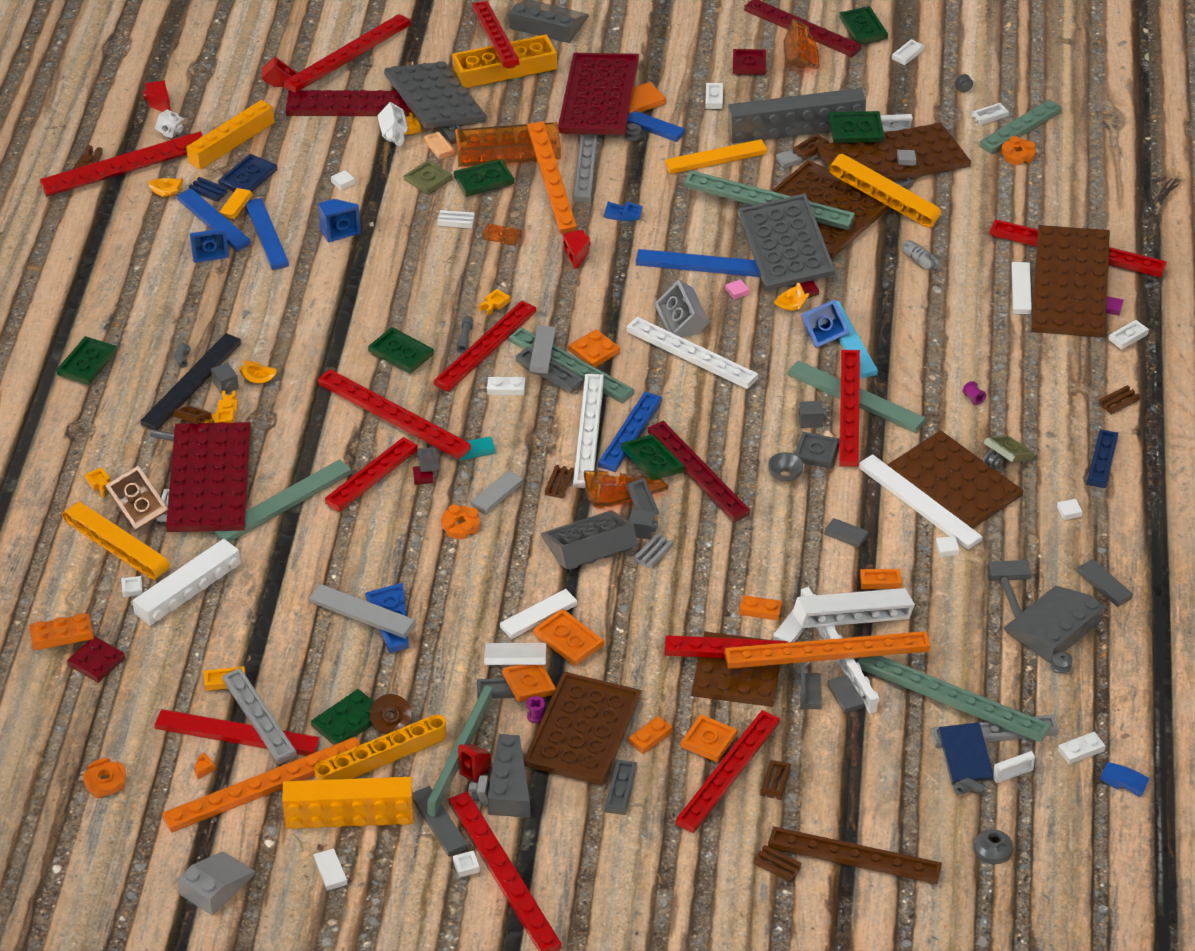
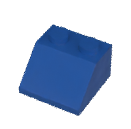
M338 199L318 203L320 230L328 243L361 233L358 204Z
M225 228L190 233L194 263L229 258Z
M835 299L800 314L815 347L850 333Z

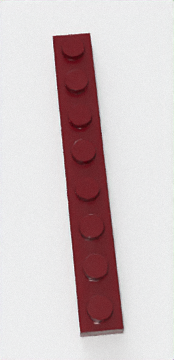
M751 0L745 5L744 11L849 57H853L861 50V44L760 0Z
M664 420L648 427V434H653L685 465L684 471L733 522L750 515V509Z

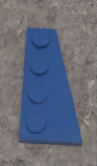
M403 583L365 593L367 602L406 616ZM379 629L389 653L409 648L408 636L405 639Z

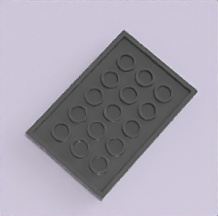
M438 61L436 63L385 68V76L425 129L486 122L487 115L466 88L461 85L459 79L445 62Z
M806 193L737 209L766 291L835 275V268Z

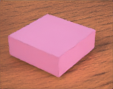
M741 279L725 285V290L734 300L750 293V289Z

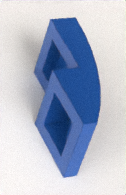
M608 201L603 217L620 221L639 220L643 206L627 201L625 206Z
M1111 762L1106 763L1100 776L1102 781L1118 790L1122 786L1138 797L1144 793L1150 779L1133 769Z

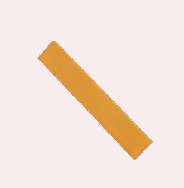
M762 139L665 159V166L670 174L765 155L767 154V148Z

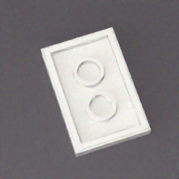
M486 643L484 665L546 664V643Z

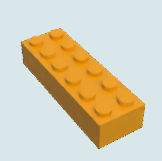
M546 34L510 42L520 65L511 69L503 68L492 46L453 53L452 65L453 71L461 85L465 88H471L473 86L556 70L557 52Z
M412 777L283 781L282 803L286 829L414 824Z

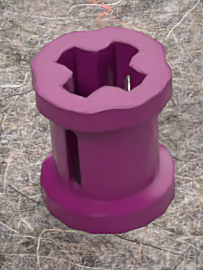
M975 381L966 383L962 390L964 395L971 398V402L974 405L983 403L987 396L985 391L978 388V384Z
M533 696L526 702L529 710L527 712V719L531 723L538 724L545 714L543 711L545 701L541 697Z

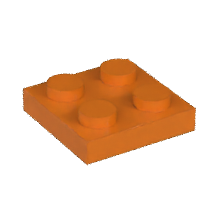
M595 329L571 343L569 351L580 360L593 367H597L619 354L620 347Z
M514 665L504 667L502 670V675L517 702L527 701L533 696L542 698L554 694L556 688L543 665Z
M700 714L682 739L681 747L718 763L737 736V729Z

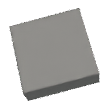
M897 150L898 165L915 166V150Z

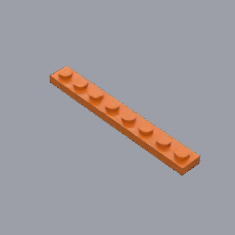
M540 121L527 124V130L559 233L577 231V225L545 123Z

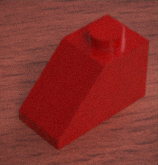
M274 56L262 67L261 78L273 87H284L283 81L298 72Z
M165 80L145 83L146 90H143L144 100H148L149 107L161 112L167 109L171 111Z
M583 229L563 234V248L573 268L577 269L589 254V246H591L590 238L586 236Z
M460 744L458 746L459 774L477 783L479 777L483 776L491 768V754L474 744Z

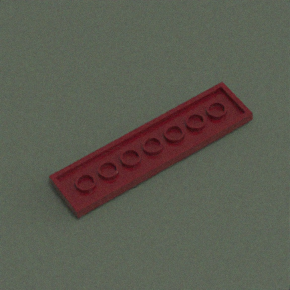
M288 90L286 116H378L391 102L403 109L405 117H409V113L416 117L397 90H300L297 93Z

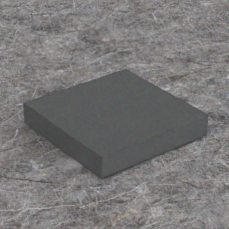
M802 432L795 455L799 456L804 464L831 469L840 439Z

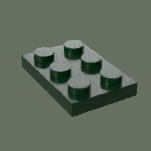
M870 6L840 12L839 18L855 42L866 44L888 39V32Z
M880 111L829 112L828 118L833 143L884 142L885 136Z
M502 158L454 171V178L466 197L515 184L514 177Z
M393 327L368 346V352L409 374L434 355L433 348Z
M85 336L56 369L57 375L90 385L117 353V346Z
M653 434L622 442L621 449L652 481L684 472L685 465Z
M357 689L311 720V726L330 743L336 745L356 737L372 726L370 710L374 701Z

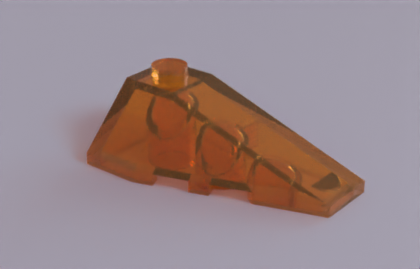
M584 470L587 499L595 508L599 509L632 501L626 485L645 478L651 494L668 490L669 486L662 479L652 481L649 477L637 476L634 479L622 473L618 477L608 475V471Z

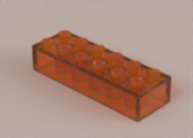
M557 122L545 123L556 160L561 159ZM527 124L455 129L458 167L475 166L501 158L504 163L537 161L527 130Z

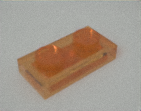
M490 223L486 225L482 233L483 240L516 246L521 236V230Z

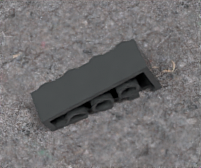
M499 734L488 793V815L531 818L530 799L520 735Z

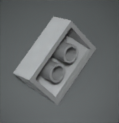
M681 280L673 284L654 303L666 330L677 336L697 335L710 323L694 288Z

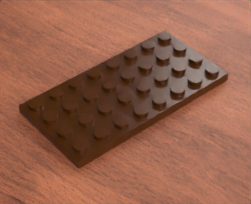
M942 123L889 131L884 133V142H832L818 145L817 150L828 166L832 164L839 154H844L891 181L966 168L971 165V160ZM897 150H915L916 165H898ZM838 178L846 190L855 189V187Z
M1038 225L1031 332L1105 337L1110 230Z

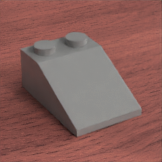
M222 851L191 865L177 879L180 896L213 916L256 873L253 869Z

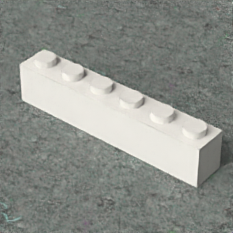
M222 539L132 600L135 615L149 626L161 620L168 613L174 611L209 585L221 579L225 574L237 568L241 564L239 550L225 539Z
M905 588L797 597L793 614L801 628L910 619L915 604Z

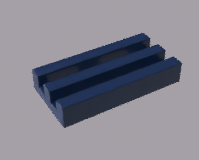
M198 177L197 181L193 182V185H189V189L192 188L199 195L216 202L227 193V187Z

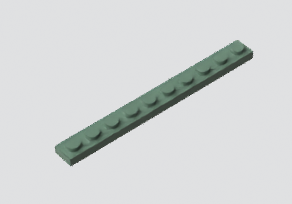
M692 170L684 182L686 188L751 205L791 197ZM809 201L816 222L845 230L850 229L855 213Z
M883 656L861 657L858 660L863 671L1041 743L1051 729V724Z

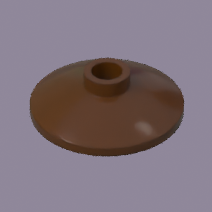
M385 694L373 703L370 710V720L377 731L386 735L409 725L411 721V708L408 702L401 696ZM392 712L394 718L388 719L386 714Z

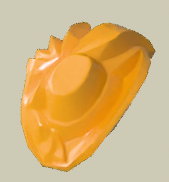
M182 177L180 179L160 178L149 181L151 190L162 197L174 196L181 190L183 185Z
M797 283L795 287L778 296L774 303L787 311L799 310L806 303L809 293L805 294L801 284Z
M243 361L245 364L239 367L241 375L254 383H265L271 380L277 371L276 368L262 366L254 361Z

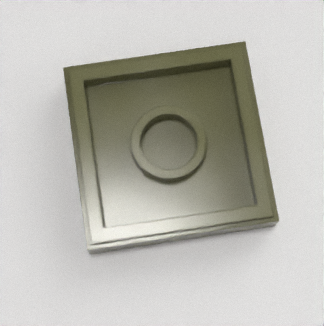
M430 160L404 175V181L427 195L453 179L451 173Z
M1008 435L986 437L984 444L1011 462L1033 460L1035 456L1034 452Z

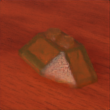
M794 18L783 41L785 61L790 66H795L799 69H818L820 64L817 44L809 33L808 26Z

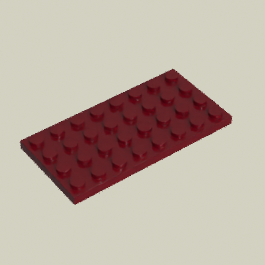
M573 53L558 123V133L626 135L639 64V54Z
M251 422L175 423L168 498L169 510L167 511L166 521L167 532L245 530Z

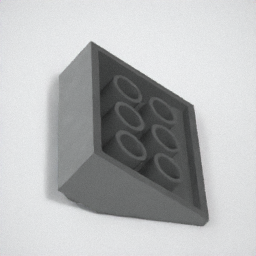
M533 0L517 3L509 12L510 29L537 36L547 34L549 39L566 43L572 41L589 17L587 13Z
M612 510L541 533L543 540L558 563L569 570L575 569L583 563H593L601 557H611L619 551H629L632 547L638 545L634 524Z
M1054 586L1007 624L1004 630L1051 664L1053 654L1067 651L1102 622L1105 605L1089 594Z

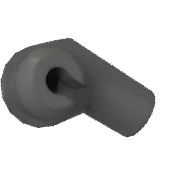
M185 343L178 345L174 354V358L181 368L187 366L188 362L184 355L189 354L188 351H191L190 346Z
M964 778L956 782L953 789L957 795H963L971 790L982 794L985 785L971 778Z

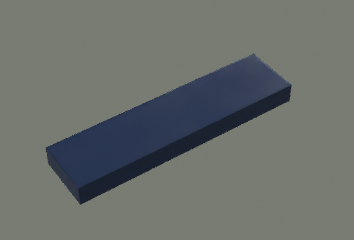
M1100 429L1087 485L1106 488L1117 444L1118 432Z

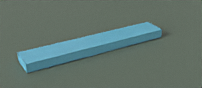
M836 301L850 332L838 338L843 349L860 350V379L877 375L878 370L840 301Z

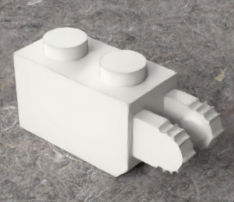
M389 102L378 115L382 136L400 147L404 142V134L408 126L403 109Z

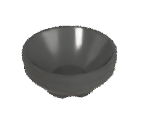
M782 452L775 454L768 463L769 473L779 481H792L801 475L803 461L793 453ZM783 471H787L790 473V475L785 476L781 475L780 473Z
M985 830L976 837L974 852L985 863L1001 864L1012 856L1013 842L1006 833L1000 830ZM991 836H996L1001 841L998 843H992L989 841L988 838Z

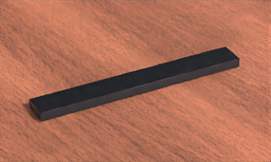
M225 333L140 420L141 425L149 429L158 430L174 414V411L179 409L212 374L211 368L221 365L241 344V339Z

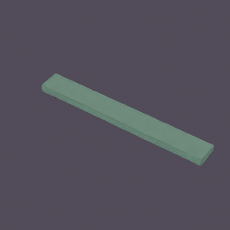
M520 327L509 336V341L522 349L526 347L533 349L536 335ZM553 345L550 359L582 377L583 382L585 381V374H604V394L622 404L634 395L633 388Z
M799 360L788 370L789 376L839 399L841 398V379ZM860 388L859 408L914 433L925 423V417Z
M339 459L247 510L244 531L214 532L221 540L225 539L231 542L351 475V468Z
M484 686L427 801V813L429 816L435 817L459 769L458 746L460 744H471L492 702V687Z

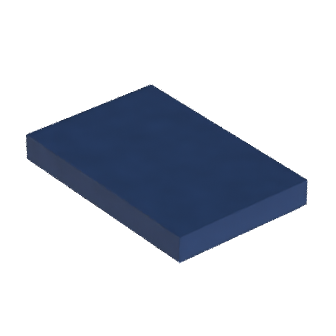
M250 153L220 178L218 184L227 187V189L233 192L237 188L252 192L276 172L278 168L276 164Z
M980 722L939 727L938 732L952 785L964 778H971L975 781L993 780L994 775Z

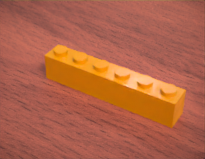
M260 100L186 146L188 163L201 170L275 123L273 106Z

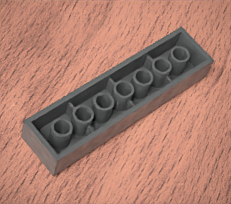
M862 88L728 104L729 136L733 144L760 139L831 131L828 118L829 112L866 111V98Z

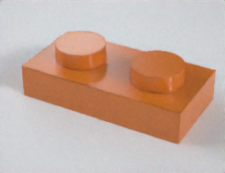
M860 569L861 589H901L900 569Z
M743 595L739 615L779 621L782 601Z
M657 716L628 738V743L644 754L673 732V727Z

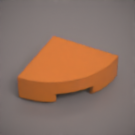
M205 752L197 758L194 768L197 779H200L216 770L215 764Z

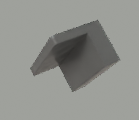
M801 663L800 709H821V673H805V663Z

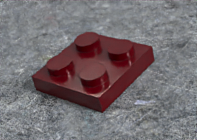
M733 49V74L766 75V49Z
M94 636V639L89 640L67 659V664L69 667L99 683L125 659V653Z

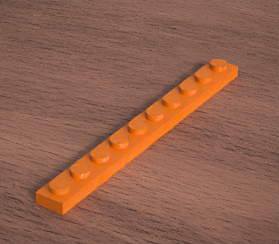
M927 631L732 647L725 648L727 667L730 669L930 652L931 646Z
M353 737L163 812V819L170 832H175L283 789V781H303L315 776L314 767L317 763L361 744L356 737Z

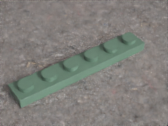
M1048 99L981 140L980 147L990 154H994L1002 148L1004 142L1010 140V137L1017 136L1020 138L1059 114L1062 107Z

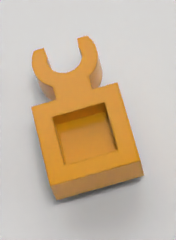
M409 113V117H405L408 126L405 135L420 133L421 125L418 119H413V114Z
M496 289L485 297V302L479 304V311L481 312L486 309V315L489 316L493 313V309L499 311L510 302V296Z
M235 390L229 396L226 395L225 391H222V400L218 401V410L234 407L235 417H237L238 401Z
M233 407L216 410L215 414H211L212 419H206L202 423H234L235 409Z
M100 467L84 474L85 480L94 491L99 489L100 495L106 497L105 490L107 489L105 485L110 483L111 479L104 469Z

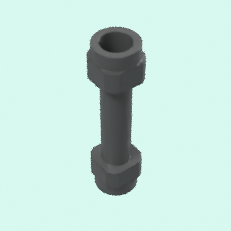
M465 316L462 319L461 339L457 341V351L460 353H464L469 347L468 336L469 331L473 328L474 321L471 316Z

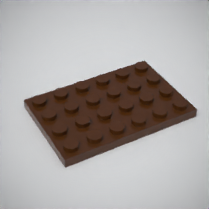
M942 430L887 464L972 529L1023 496V489L994 468H990V465L987 463H983V460Z
M563 672L526 753L524 766L603 786L642 696V690Z

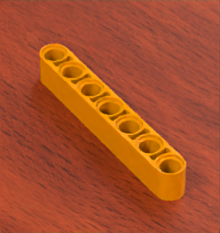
M839 154L829 166L830 173L927 228L933 227L941 216L942 212L936 205L844 154Z
M76 502L62 513L68 525L151 580L157 579L170 568V564L164 556L82 502Z
M432 715L323 760L314 767L315 780L353 779L437 744L447 737L446 719L442 715Z

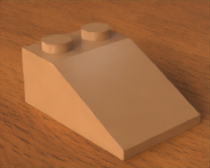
M139 465L105 485L110 497L135 531L169 510Z

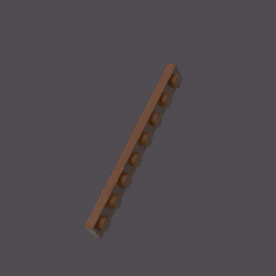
M774 826L768 842V847L775 850L938 884L942 868V862Z

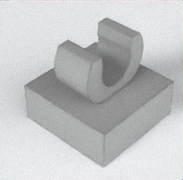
M480 776L478 783L469 784L468 791L472 792L471 797L473 800L479 799L481 806H488L490 780L488 776Z

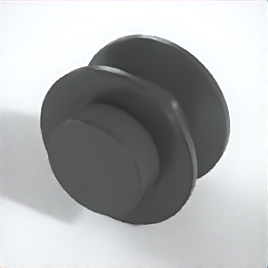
M962 74L955 80V86L960 92L964 93L973 87V80L970 79L969 75Z
M635 123L627 125L625 138L629 141L639 140L641 138V127Z
M994 450L987 452L983 463H987L990 465V468L992 467L995 470L999 469L1004 462L1003 456L997 455V452Z
M1056 652L1052 656V669L1057 673L1069 672L1072 667V656L1067 652Z

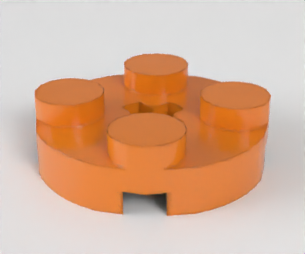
M1012 136L1010 140L1003 143L1001 155L1010 164L1021 165L1022 162L1026 161L1028 164L1035 159L1036 145L1032 141Z
M456 504L449 506L441 518L442 529L446 531L449 537L455 539L467 538V535L471 533L473 536L480 529L478 510Z
M102 758L90 763L87 766L88 770L83 774L85 788L96 798L112 795L125 788L126 773L124 766L120 762L116 761L117 763L110 761L109 758ZM105 775L108 778L102 779V776Z

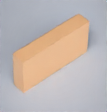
M440 132L424 136V142L439 160L454 155V149Z

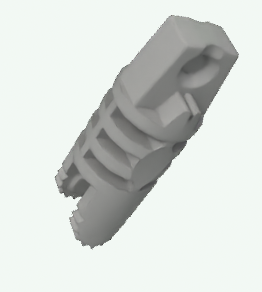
M905 240L902 250L911 259L927 270L940 268L941 262L930 252L911 240Z

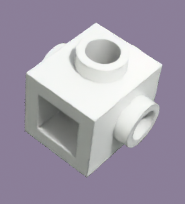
M167 109L159 114L154 129L163 133L166 137L173 138L182 132L184 118Z

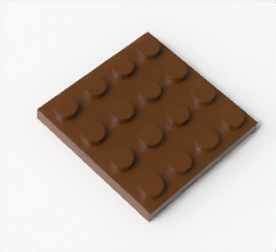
M704 631L703 636L716 638L768 640ZM699 657L691 696L773 707L781 664L728 669L725 658Z

